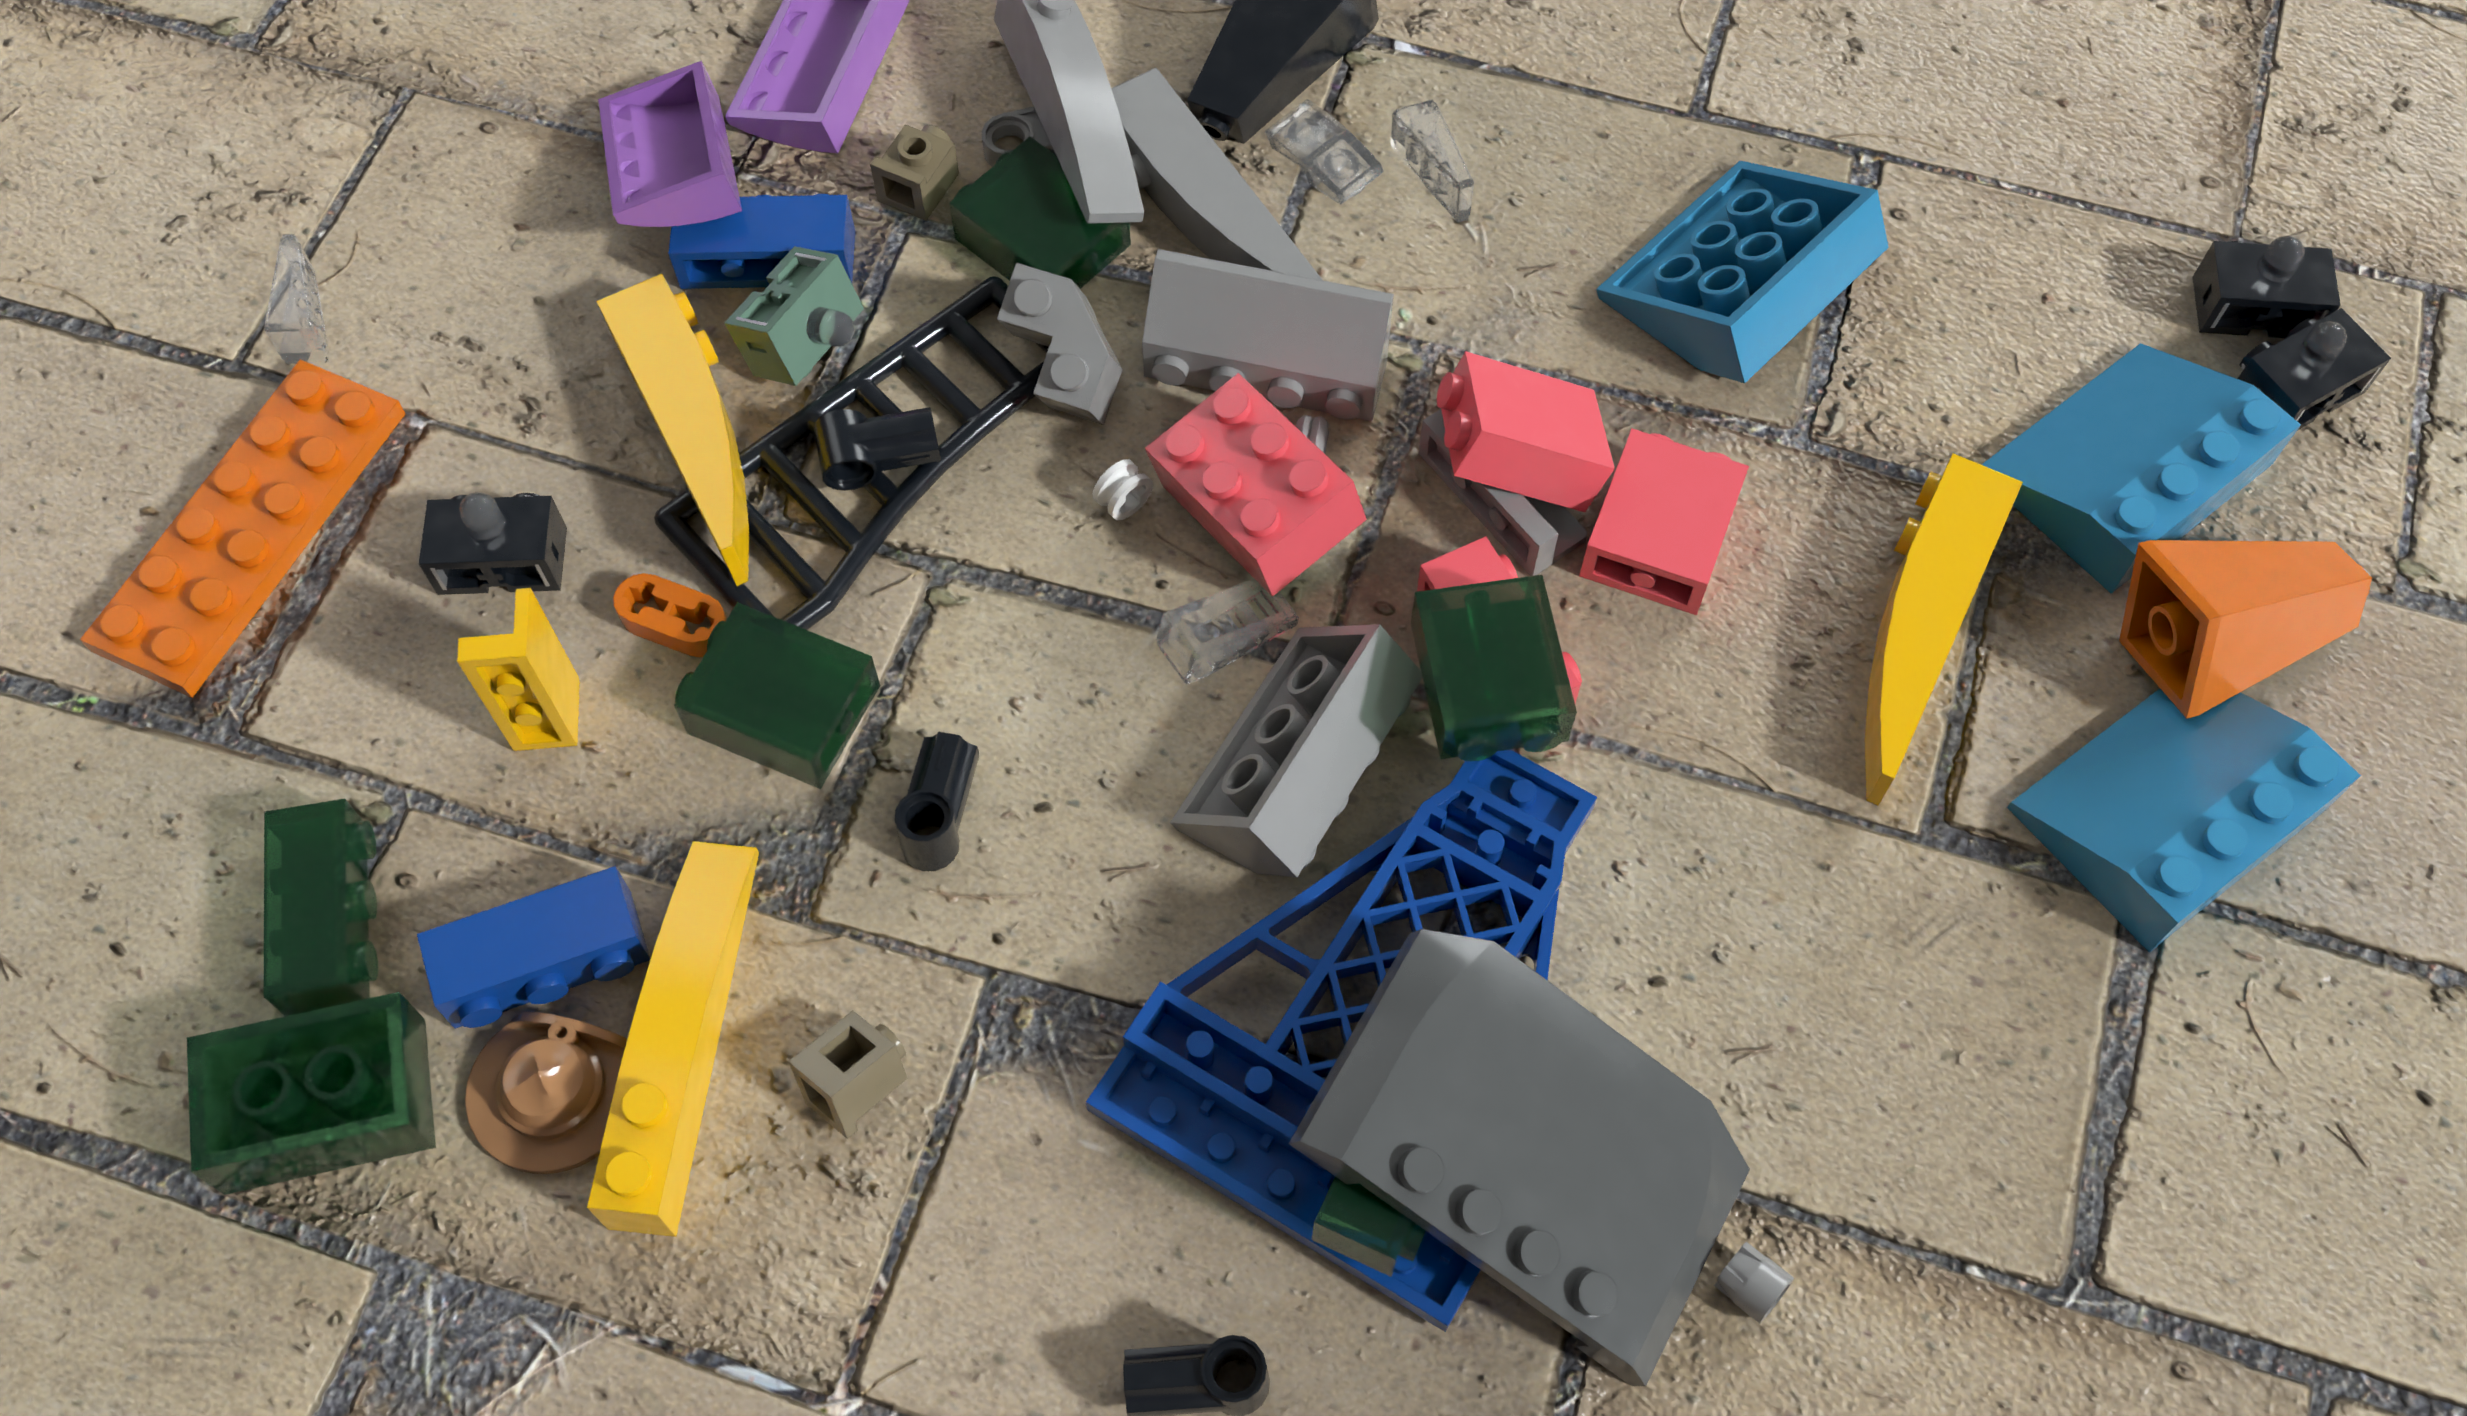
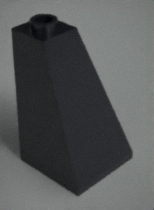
M1235 0L1187 99L1190 111L1212 139L1225 141L1227 138L1245 144L1375 28L1379 20L1377 1Z

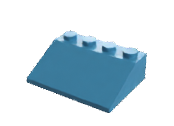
M1739 161L1596 289L1598 298L1698 370L1746 383L1889 248L1878 190Z
M2140 343L1981 465L2022 481L2023 483L2013 506L2112 594L2131 579L2138 543L2148 540H2179L2268 469L2278 458L2301 424L2254 385Z
M2158 689L2010 802L2007 808L2148 952H2151L2326 811L2361 775L2311 728L2241 692L2199 716L2186 719L2165 693Z

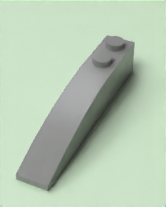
M997 0L994 21L1087 223L1142 222L1144 217L1143 204L1118 107L1091 33L1075 0Z
M1157 68L1111 88L1132 157L1139 190L1145 189L1157 207L1191 243L1213 260L1322 280Z

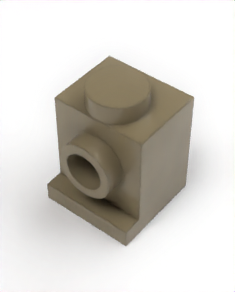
M905 124L882 158L875 157L870 164L878 202L926 221L959 174L955 144L952 143L950 137L942 129L934 125H925L922 130Z
M853 1010L788 1061L805 1103L847 1139L858 1131L855 1122L908 1079L901 1061L906 1052L900 1040L885 1025L879 1024L874 1028Z

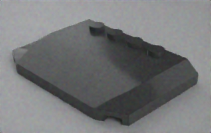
M1425 929L1417 930L1408 935L1289 1142L1291 1146L1346 1185L1361 1184L1577 1337L1579 1340L1575 1347L1631 1386L1645 1387L1750 1171L1712 1101L1495 941Z

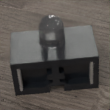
M2293 236L2278 237L2270 245L2244 243L2241 241H2213L2192 277L2199 333L2248 336L2252 329L2267 330L2268 337L2285 338L2295 326L2305 319L2314 317L2318 321L2337 311L2341 306L2332 249L2304 247L2302 242Z
M2340 308L2318 321L2314 317L2305 319L2295 326L2284 340L2275 345L2266 341L2256 346L2240 362L2239 366L2243 371L2237 379L2257 387L2299 422L2301 426L2298 430L2314 422L2317 416L2326 410L2330 413L2364 394L2390 361L2391 357Z
M474 492L469 495H458L451 499L427 500L419 566L437 595L488 593L489 587L507 586L509 592H516V589L531 588L533 592L561 591L567 526L552 496L519 493L513 497L492 498L486 493Z

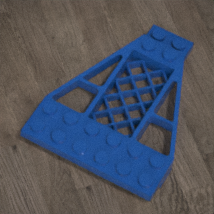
M1482 734L1451 783L1424 801L1413 817L1167 985L1160 981L1123 1035L1124 1046L1087 1099V1110L1446 1332L1481 1269L1361 1184L1346 1185L1289 1144L1325 1081L1323 1077L1328 1076L1337 1060L1333 1059L1309 1064L1302 1034L1339 1026L1345 1047L1352 1034L1350 1024L1359 1022L1369 1003L1345 1008L1338 979L1374 971L1378 987L1380 986L1386 975L1385 969L1391 967L1400 951L1399 949L1380 954L1373 925L1408 918L1411 931L1415 932L1423 929L1419 915L1454 908L1461 936L1491 940L1497 944L1508 942L1504 948L1519 960L1523 956L1530 957L1534 963V971L1548 980L1558 894L1562 882L1565 854L1592 812L1597 796ZM1435 868L1444 874L1449 893L1414 899L1407 873ZM1377 871L1321 959H1312L1276 938L1278 934L1367 873ZM1398 881L1403 903L1381 907ZM1459 882L1469 888L1461 890ZM1489 900L1501 905L1507 926L1473 933L1466 905ZM1518 916L1523 918L1521 922H1519ZM1364 933L1369 956L1346 961ZM1255 950L1260 951L1307 980L1266 1044L1188 998L1189 995ZM1329 988L1335 1011L1311 1016ZM1293 1042L1299 1064L1285 1056Z

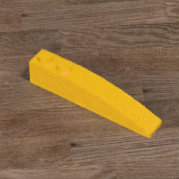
M659 274L596 302L736 586L748 582L749 522L744 474L734 430L710 370V366L719 363V360L705 330L693 333L691 327L699 324L685 292L682 291L673 295L663 274Z
M1954 453L1942 475L1930 471L1915 505L1926 509L1921 521L1909 517L1894 549L1895 552L1905 556L1895 576L1878 631L1869 679L1865 728L1866 801L1879 806L1895 779L2023 483L2020 480Z
M693 841L674 888L636 1005L587 1205L589 1211L608 1230L677 1236L759 856L757 847Z

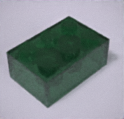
M400 992L187 1037L191 1172L224 1195L436 1148L426 1022L423 1016Z

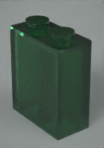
M1030 136L1014 150L1002 154L991 169L974 183L962 187L954 199L949 202L955 240L1009 281L1016 263H1020L1072 279L1081 289L1131 246L1129 222L1087 223L1057 156Z
M1543 575L1415 592L1411 628L1440 760L1459 757L1463 761H1480L1493 756L1497 751L1524 748L1529 752H1543L1557 747L1561 742L1569 741L1577 710Z
M737 602L727 620L720 621L712 630L707 643V652L695 672H688L681 680L676 691L674 707L687 734L821 789L881 685L872 656Z

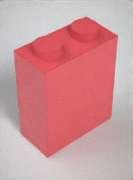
M1465 351L1454 372H1448L1443 377L1437 392V406L1442 411L1445 427L1444 444L1449 448L1454 476L1586 512L1615 469L1593 389Z
M1632 428L1589 539L1579 576L1697 615L1749 466L1733 461L1721 453L1701 451L1676 443L1667 436L1656 433L1648 434Z

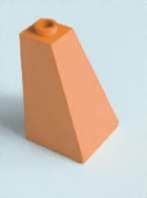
M2148 540L2140 542L2137 547L2119 642L2185 718H2192L2201 715L2357 628L2369 594L2372 577L2336 542Z

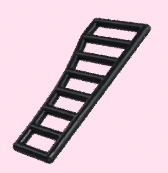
M996 276L987 278L739 452L744 479L763 466L846 552L827 580L824 581L746 499L749 538L807 598V600L778 620L744 583L736 586L726 564L686 522L688 518L699 511L688 489L655 513L654 521L656 526L770 648L781 649L834 611L875 552L904 515L930 487L985 436L1036 397L1033 393L1044 361L1024 375L968 322V320L992 303L1001 309L1008 285L1001 278ZM949 335L1006 390L980 409L923 352ZM1036 343L1043 351L1047 353L1049 348L1048 346ZM904 367L962 426L938 446L941 461L918 465L898 487L882 471L877 472L875 479L864 486V488L882 506L862 532H860L789 460L783 451L809 433L815 437L814 424L819 417L831 411L844 409L855 400H858L874 417L903 412L876 385Z

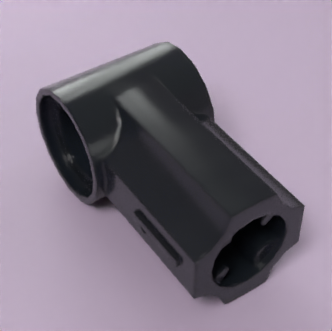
M931 407L866 418L864 414L856 410L840 409L824 414L814 424L822 480L826 486L832 489L842 491L855 490L871 483L877 476V472L941 461Z
M938 731L934 736L924 737L908 793L900 800L895 809L894 821L903 856L913 868L921 871H937L945 868L954 861L959 852L960 840L958 830L979 760L978 746L965 741L960 735ZM926 826H937L940 828L930 835L915 834L920 828Z
M1229 1335L1219 1338L1211 1344L1124 1350L1123 1376L1127 1416H1165L1207 1412H1223L1231 1416H1244L1253 1413L1261 1407L1269 1394L1270 1378L1264 1353L1255 1342L1245 1336ZM1240 1360L1253 1366L1256 1370L1255 1378L1245 1390L1236 1393L1227 1392L1217 1385V1374L1226 1363Z

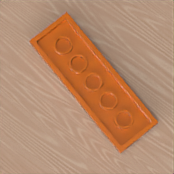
M300 359L88 628L80 641L91 652L193 698L406 413L399 400Z

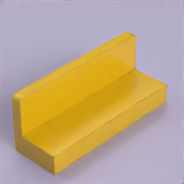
M516 589L513 633L458 638L457 663L513 751L577 746L579 676L532 589Z

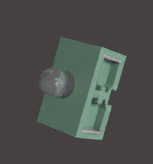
M794 246L766 277L769 286L762 293L753 291L724 324L753 376L797 386L811 372L813 366L831 346L840 347L851 341L855 331L853 321L864 310V307L838 255Z

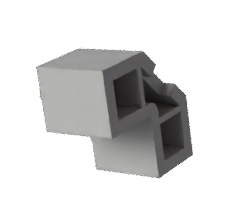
M1016 263L997 320L1013 336L1049 347L1033 394L1050 409L1104 425L1122 373V368L1096 319L1097 317L1087 297L1072 279Z

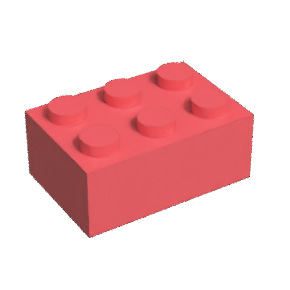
M1239 373L1145 447L1162 486L1272 597L1367 520L1354 481Z

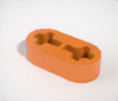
M647 573L633 575L625 579L616 588L613 597L614 608L626 630L636 636L699 658L717 653L728 642L730 636L728 619L719 601L710 595ZM651 597H654L659 610L644 606L639 613L635 612L633 605L636 602L646 604ZM705 617L709 618L712 626L709 629L699 627L694 634L690 633L685 622L700 624Z

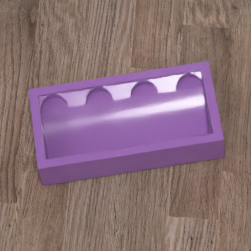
M783 0L725 115L729 125L783 145L838 154L910 0Z
M702 61L598 99L612 212L618 224L638 227L682 226L719 219L742 211L720 98Z

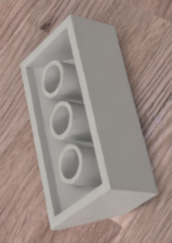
M1158 249L1154 261L1142 339L1144 377L1157 379L1167 385L1176 386L1184 384L1216 391L1239 373L1268 401L1283 408L1300 407L1326 412L1339 419L1349 420L1356 418L1372 422L1387 366L1394 294Z
M1380 624L1298 628L1170 823L1179 832L1256 874L1298 877L1302 869L1308 866L1315 857L1317 845L1334 818L1345 809L1349 800V794L1364 770L1377 758L1380 752V745L1396 719L1408 708L1411 702V695L1423 678L1424 673Z

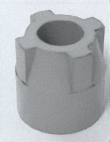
M1745 1242L1722 1270L1714 1286L1761 1324L1783 1297L1795 1278L1770 1258L1764 1256L1749 1243Z

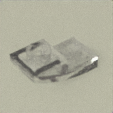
M1308 99L1265 130L1271 147L1301 166L1309 184L1340 205L1349 198L1359 194L1366 185L1384 172L1381 163L1348 129Z

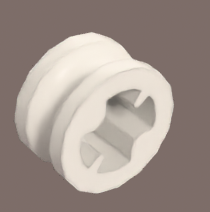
M1123 459L1108 468L1099 478L1093 490V499L1101 506H1108V514L1116 521L1124 520L1132 516L1145 504L1152 492L1153 481L1145 474H1138V467L1130 459Z

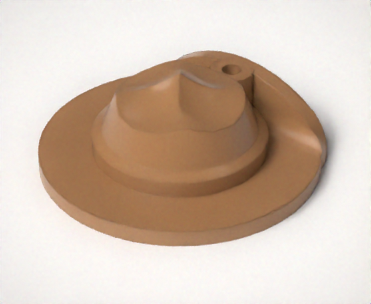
M520 1012L483 1047L468 1077L465 1094L466 1113L471 1130L478 1142L493 1158L512 1169L532 1174H554L568 1171L598 1157L627 1038L601 1027L559 1015L541 1012Z

